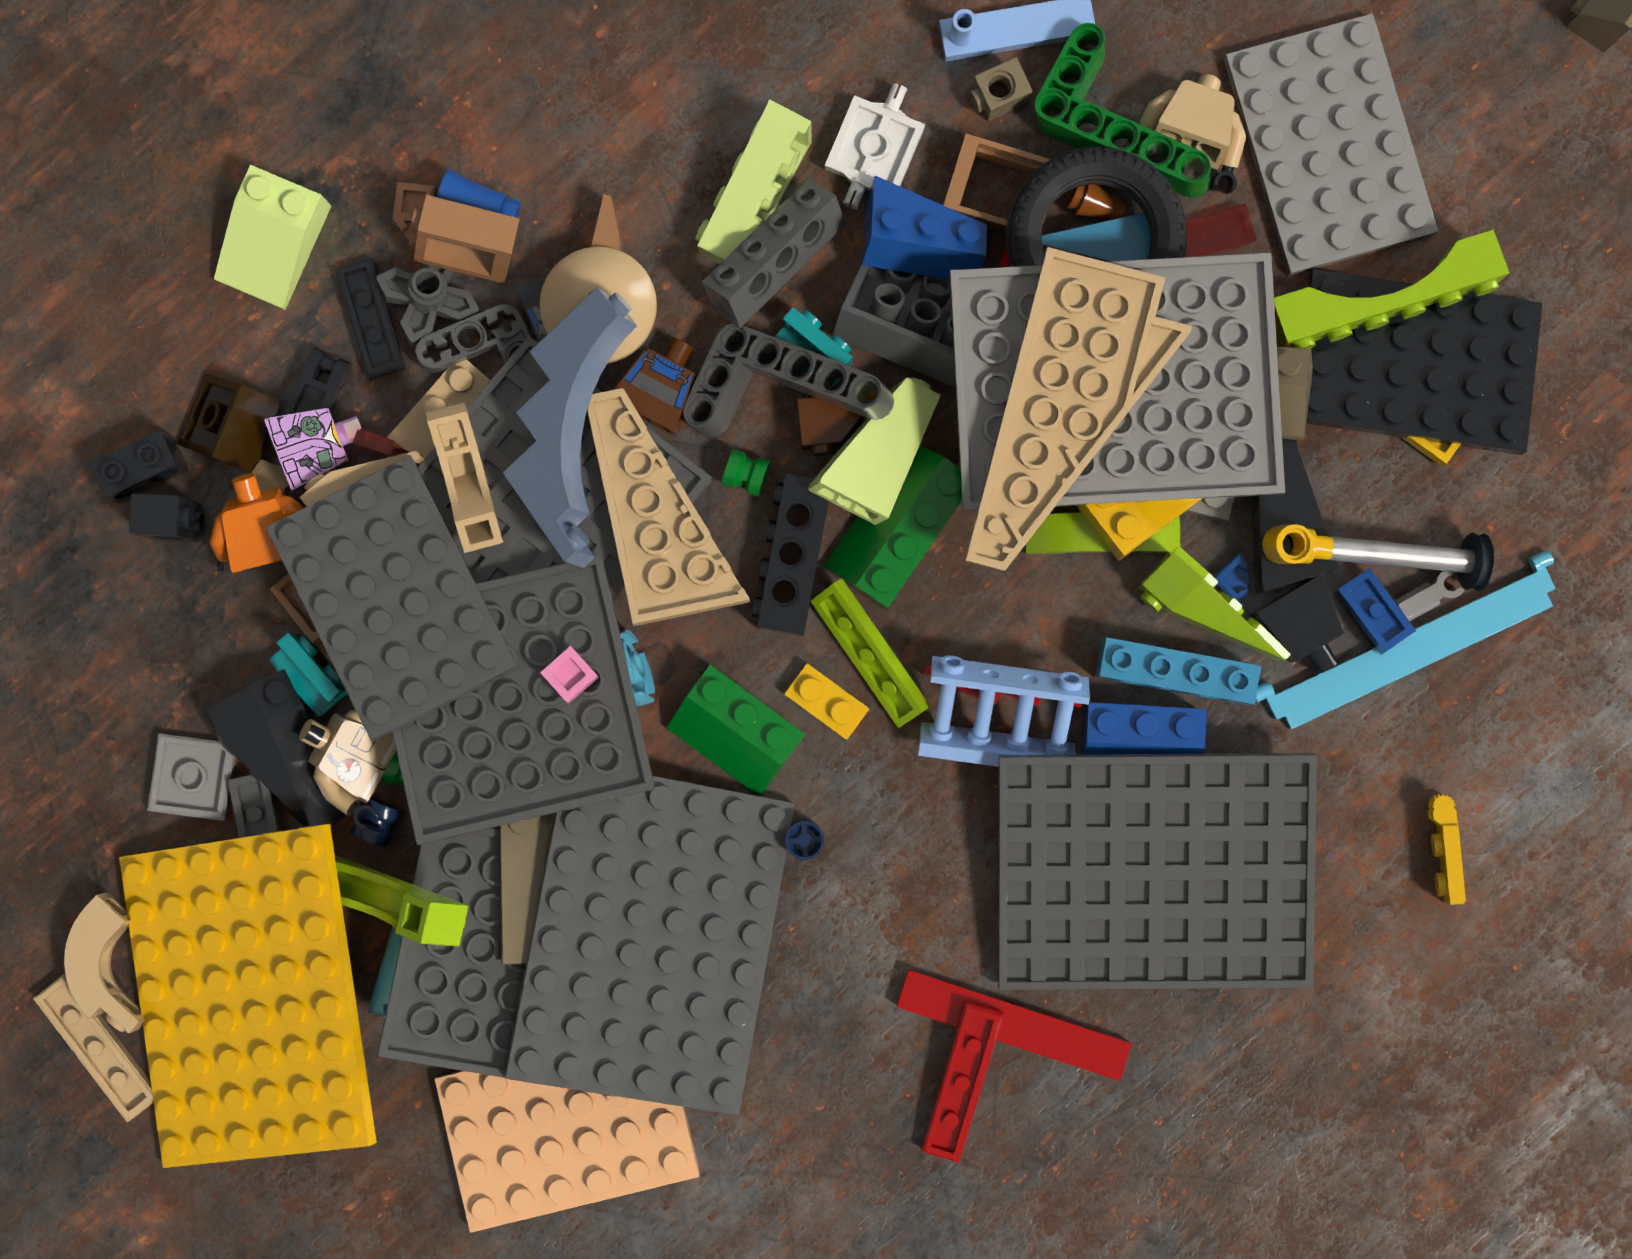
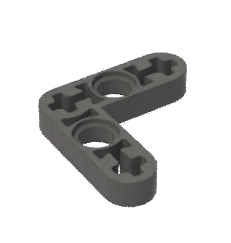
M506 304L497 305L426 335L417 344L416 358L422 369L427 372L436 373L496 348L504 365L508 361L511 352L518 349L530 334L521 314L516 308ZM504 315L506 320L513 318L511 331L505 332L502 327L492 330L491 337L493 339L487 341L486 331L481 322L486 321L488 329L498 324V316ZM464 329H473L480 335V342L474 348H465L458 342V335ZM451 336L453 348L458 353L452 356L451 349H447L440 353V361L435 363L432 358L425 359L423 357L427 354V346L433 345L436 350L446 347L447 340L445 338Z

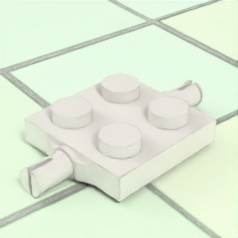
M892 83L885 103L870 102L854 95L826 161L825 170L843 176L851 183L842 203L849 207L855 194L851 204L852 209H858L865 189L870 190L874 176L901 186L925 129L924 123L907 117L899 110L907 88L901 85L895 98L899 88L897 83Z

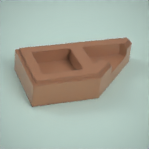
M397 182L392 219L408 240L411 235L410 228L415 207L423 208L426 195L437 196V188L435 186Z

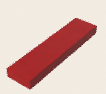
M965 1000L921 1152L957 1163L960 1162L1003 1019V1011Z

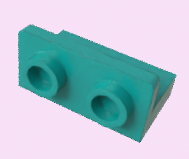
M794 307L791 308L783 318L784 326L775 338L852 366L853 357L849 354L852 349L845 341L835 334L829 338L819 329L822 323L809 311L804 309L800 313ZM810 365L801 369L804 375L809 371ZM839 378L838 380H836V381L834 382V384L832 385V388L838 383V381H839L841 378Z
M287 633L277 642L281 649L270 658V663L277 671L285 669L297 694L318 717L324 716L348 695L336 670L330 663L326 666L316 655L320 652L318 647L313 645L305 634L300 636Z

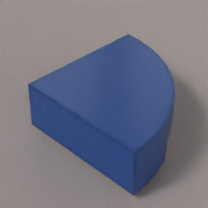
M1240 552L1229 560L1213 577L1218 581L1215 586L1221 592L1234 597L1241 604L1248 593L1249 568L1246 559Z

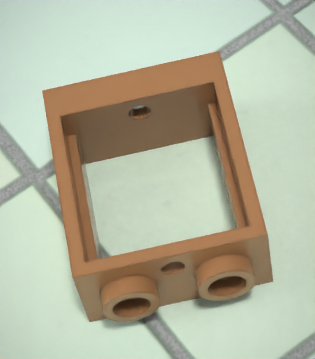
M966 133L943 206L987 224V230L1006 235L1008 220L960 205L975 157L1029 174H1033L1050 159Z
M426 195L423 208L415 207L410 228L409 246L415 247L414 261L505 284L520 218Z

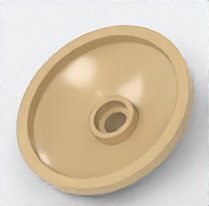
M607 247L581 249L559 261L548 274L540 295L542 323L547 334H549L597 287L611 295L617 292L630 305L632 310L628 314L637 327L623 340L608 361V363L616 362L635 352L651 333L657 314L655 289L645 269L624 252Z

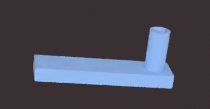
M1054 0L974 14L968 9H961L954 14L953 18L939 20V30L945 62L1064 42L1068 40L1075 27L1088 22L1095 24L1091 0Z

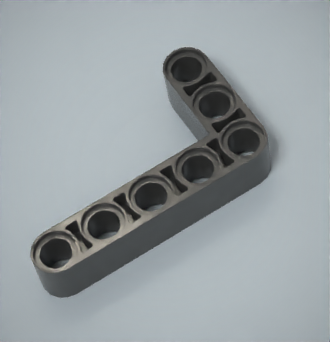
M731 323L721 328L685 402L683 416L688 424L706 437L720 436L728 428L753 373L873 420L883 419L889 415L893 409L894 397L891 391L878 378L869 373L744 325L739 328ZM744 340L743 346L734 352L737 343ZM777 352L774 361L766 364L768 357ZM810 365L807 374L799 377L801 369ZM728 375L725 383L718 387L720 379ZM839 378H844L842 385L832 391L834 382ZM872 391H878L874 401L865 404L868 394ZM711 409L708 419L702 422L704 413Z

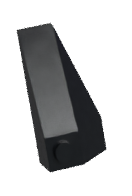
M285 669L247 685L205 710V714L222 747L232 756L235 755L250 770L249 773L258 782L261 781L278 798V802L305 828L332 824L347 816L325 799L314 779L316 767L308 762L314 747L299 740L300 732L309 719Z

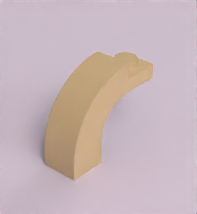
M465 402L425 412L444 475L455 525L464 553L503 543L488 480Z
M108 892L96 895L75 920L66 942L64 955L65 975L76 1004L89 1019L105 1011L107 1013V1021L115 1029L121 1032L126 1031L129 1034L141 1029L146 1018L141 1014L140 1006L117 985L111 971L113 948L117 940L129 928L131 920L127 915L126 908Z

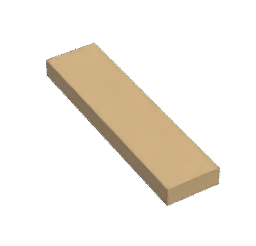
M65 974L33 998L126 1122L134 1119L154 1103L153 1099L155 1098L152 1094L149 1078L101 1015L89 1019L81 1011L70 992Z

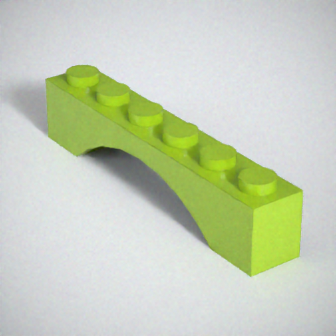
M1494 230L1456 241L1445 252L1436 268L1430 274L1414 285L1395 293L1372 298H1348L1327 294L1307 287L1275 297L1277 347L1310 349L1316 345L1315 341L1326 337L1329 338L1330 342L1338 341L1352 335V329L1365 326L1366 330H1373L1388 324V318L1402 314L1403 319L1412 318L1425 312L1426 306L1438 303L1440 308L1447 307L1461 301L1464 294L1475 291L1476 296H1482L1499 288L1498 283L1509 274V270Z
M335 855L342 905L384 920L393 926L396 934L420 944L460 946L468 905Z

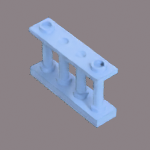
M951 655L944 657L932 656L930 683L941 684L935 722H921L918 756L998 767V755L1076 754L1075 743L1066 742L1074 703L1089 705V677H1082L1073 672L1054 673L967 661ZM957 686L980 690L974 726L971 729L950 726ZM996 692L1019 695L1013 730L1010 734L989 731ZM1035 697L1058 700L1050 739L1028 737Z

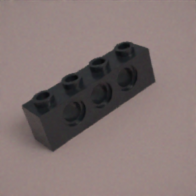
M786 473L784 483H776L773 505L780 506L777 521H769L766 543H772L773 545L770 559H762L759 581H765L763 597L755 596L752 619L758 620V629L804 637L829 504L828 500L808 491L809 485L814 478ZM802 507L807 510L810 516L808 522L801 527L792 526L787 521V514L791 509ZM787 545H796L803 553L801 560L795 565H787L780 559V552ZM779 583H789L794 587L795 596L792 601L779 603L773 598V590Z

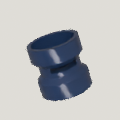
M370 797L368 803H363L362 806L369 805L379 813L380 818L376 817L372 812H365L361 816V823L370 830L365 831L354 822L350 832L365 841L387 847L391 838V826L398 822L402 810L387 802Z
M811 820L795 822L786 833L785 843L787 850L797 859H813L820 854L824 846L822 829Z

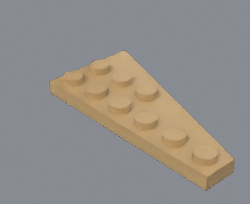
M620 388L592 394L587 411L633 626L749 603L748 595L739 584L730 565L721 554L709 530L682 485L676 479L661 450L658 449L625 390Z

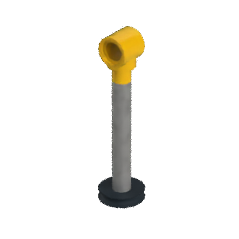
M1293 524L1274 526L1267 531L1262 542L1266 557L1277 564H1310L1314 559L1451 571L1457 572L1461 587L1467 591L1472 588L1478 592L1483 590L1489 583L1494 565L1493 544L1489 536L1484 533L1479 536L1473 532L1468 534L1463 540L1460 549L1320 536L1316 535L1314 529ZM1287 534L1292 538L1294 545L1290 554L1284 551L1282 544Z

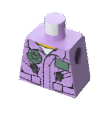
M328 408L264 419L288 484L293 492L305 487L318 474L323 473L326 475L349 462L343 446L365 438L357 416L334 423Z

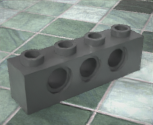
M808 178L702 281L713 310L741 328L846 225L836 195Z

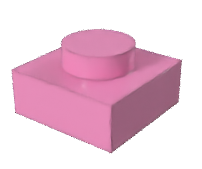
M571 646L540 672L568 704L599 678Z

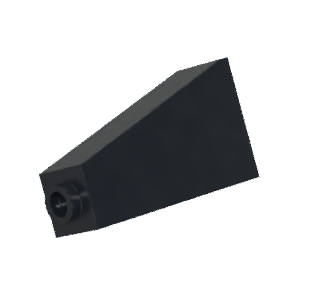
M1282 439L1285 493L1251 496L1254 581L1257 595L1339 568L1337 561L1314 559L1310 564H1277L1270 561L1263 551L1262 542L1264 535L1274 526L1298 524L1305 528L1314 529L1316 535L1328 536L1296 440ZM1287 534L1282 544L1284 551L1290 554L1294 545L1292 538Z

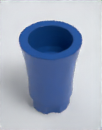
M450 168L445 173L437 194L438 198L518 218L521 208V201L507 198V194L474 182Z

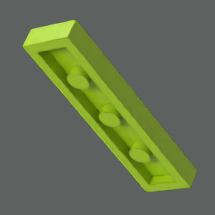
M842 578L811 600L815 609L898 728L930 707V704Z

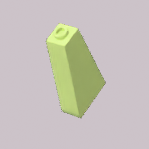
M907 377L896 384L890 390L894 397V405L889 415L879 420L866 418L810 483L808 491L874 525L888 519L941 395L930 390L931 387L928 383L917 378Z

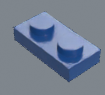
M1370 568L1335 592L1381 655L1416 632L1415 628Z

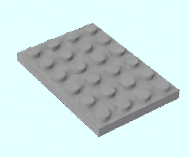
M1373 13L1225 55L1224 63L1288 276L1433 236L1439 232Z

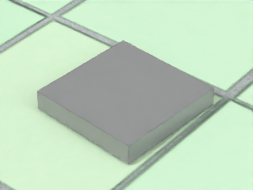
M158 734L147 811L227 821L231 800L228 780L234 779L237 757L228 753L222 747L220 741Z

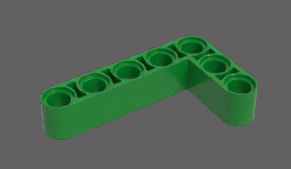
M1082 23L1075 27L1036 97V123L1040 132L1076 149L1084 147H1110L1127 151L1154 166L1168 180L1176 193L1189 198L1204 194L1208 189L1211 173L1210 159L1205 153L1084 100L1105 59V35L1101 27L1094 23ZM1088 43L1096 46L1091 51L1080 49V46ZM1067 76L1079 78L1077 82L1071 84L1062 81ZM1051 108L1062 111L1059 115L1053 117L1044 114L1046 110ZM1086 123H1090L1096 126V128L1090 132H1084L1078 129L1081 125ZM1124 138L1128 139L1131 144L1121 148L1115 146L1113 142ZM1153 154H1162L1167 159L1161 163H1154L1148 160V157ZM1195 169L1201 172L1202 175L1191 179L1187 178L1183 173L1187 170Z

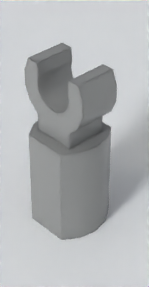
M1441 571L1433 578L1431 585L1425 582L1394 600L1409 622L1440 605V599H1453L1464 592L1463 587L1455 588L1452 591L1444 587V580L1454 574V572Z

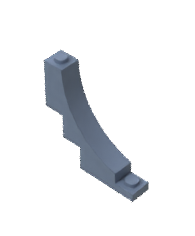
M598 287L530 351L549 378V381L516 413L533 435L536 442L503 472L563 561L585 568L595 559V556L587 546L590 543L588 537L577 527L590 515L584 495L580 458L585 416L592 393L608 361L623 340L637 327L628 314L632 309L627 301L617 292L611 295Z

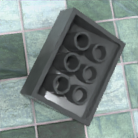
M861 265L842 305L833 335H837L846 343L956 388L950 280Z

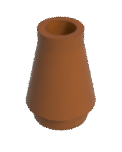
M1098 184L1083 185L1071 189L1066 203L1067 208L1074 210V215L1104 220L1122 218L1127 205L1126 201L1117 198Z

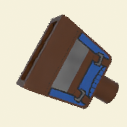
M673 337L663 356L649 348L645 349L614 390L620 388L625 390L641 419L677 437L684 419L683 408L697 378L694 372L684 367L693 347Z

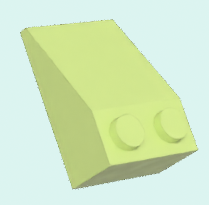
M250 165L234 200L214 280L286 310L331 205L319 193Z

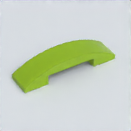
M1082 513L1049 514L1025 545L1026 554L1111 552ZM1180 516L1132 552L1169 553L1179 547Z

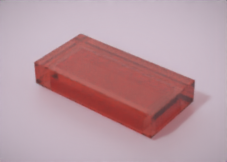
M1246 204L1187 221L1185 257L1214 256L1254 244L1257 239Z
M363 429L357 430L353 440L355 445L367 453L383 459L408 453L394 440Z

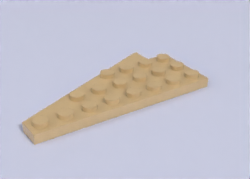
M1047 247L965 559L966 562L1005 571L1190 334L1192 329L1190 325L1155 317L1166 277Z

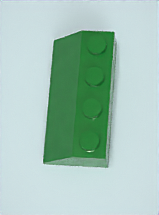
M919 445L889 518L874 525L858 516L823 568L839 579L842 578L845 583L887 611L962 502L960 467L945 457Z

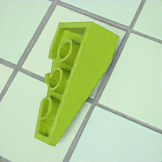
M1180 546L1167 553L1137 587L1143 593L1140 599L1157 613L1161 609L1166 614L1275 661L1286 660L1291 655L1259 622L1253 618H1249L1246 621L1241 616L1244 613V610L1241 608L1242 605L1234 597L1228 596L1221 591L1218 593L1213 588L1218 581Z

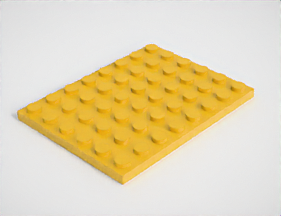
M330 824L119 857L126 910L131 920L129 931L141 1014L146 1018L143 1022L152 1094L155 1098L153 1101L163 1168L367 1147L377 1143Z

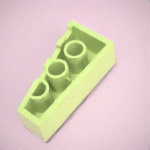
M769 99L761 118L752 130L750 140L744 152H741L732 168L733 174L727 187L723 186L714 201L713 206L716 209L710 221L705 219L697 232L695 240L699 241L697 246L700 255L720 264L775 211L812 143L810 120Z

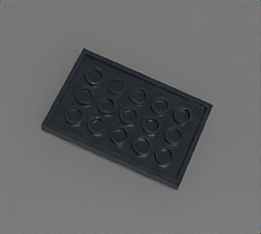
M1313 269L1310 273L1309 287L1327 294L1348 298H1372L1395 293L1414 285ZM1470 292L1462 295L1463 299L1447 307L1440 308L1439 304L1435 303L1426 306L1425 312L1412 318L1403 319L1402 314L1388 318V324L1373 330H1366L1365 326L1352 329V335L1338 341L1330 342L1328 337L1315 341L1316 345L1310 348L1313 373L1306 423L1407 438L1408 436L1424 438L1430 442L1444 444L1457 443L1461 444L1460 446L1516 455L1525 454L1528 446L1543 303L1486 294L1476 296L1475 293Z

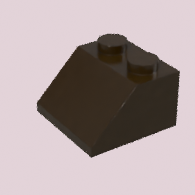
M205 373L177 445L252 473L255 464L261 459L263 443L268 433L264 419L277 416L280 401L243 384Z

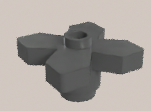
M422 263L421 269L413 274L395 267L376 277L377 286L386 302L408 306L400 322V328L410 346H416L420 339L433 333L437 316L457 323L479 313V307L470 291L448 286L455 271Z

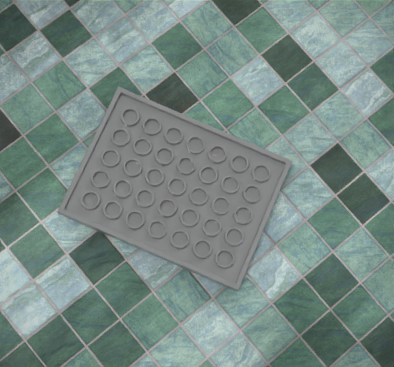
M1271 253L1108 262L1166 277L1155 317L1190 325L1192 329L1056 506L1284 494L1285 481ZM1042 265L950 270L963 511L979 510Z

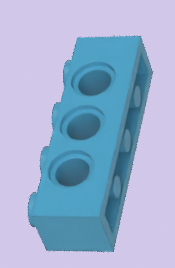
M1106 637L1100 640L1094 678L1235 704L1255 705L1261 666Z

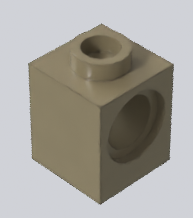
M1017 57L974 76L973 90L969 92L978 113L983 111L987 121L1028 104L1033 93ZM995 84L1003 85L1009 94L1003 98L994 97L990 93L989 87Z

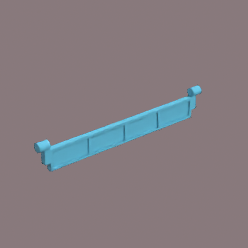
M1548 550L1528 558L1529 565L1534 571L1533 573L1416 627V632L1382 655L1376 647L1371 648L1335 665L1321 674H1316L1276 694L1271 683L1266 681L1258 685L1256 703L1265 699L1274 720L1284 717L1289 729L1292 730L1553 607L1547 593L1556 588L1546 567L1553 564L1554 559Z

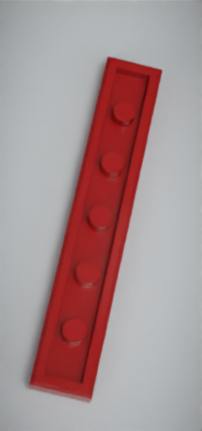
M908 969L897 1001V1008L958 1027L965 1000L1003 1011L1004 1015L996 1038L997 1041L1118 1081L1121 1080L1132 1046L1131 1042Z

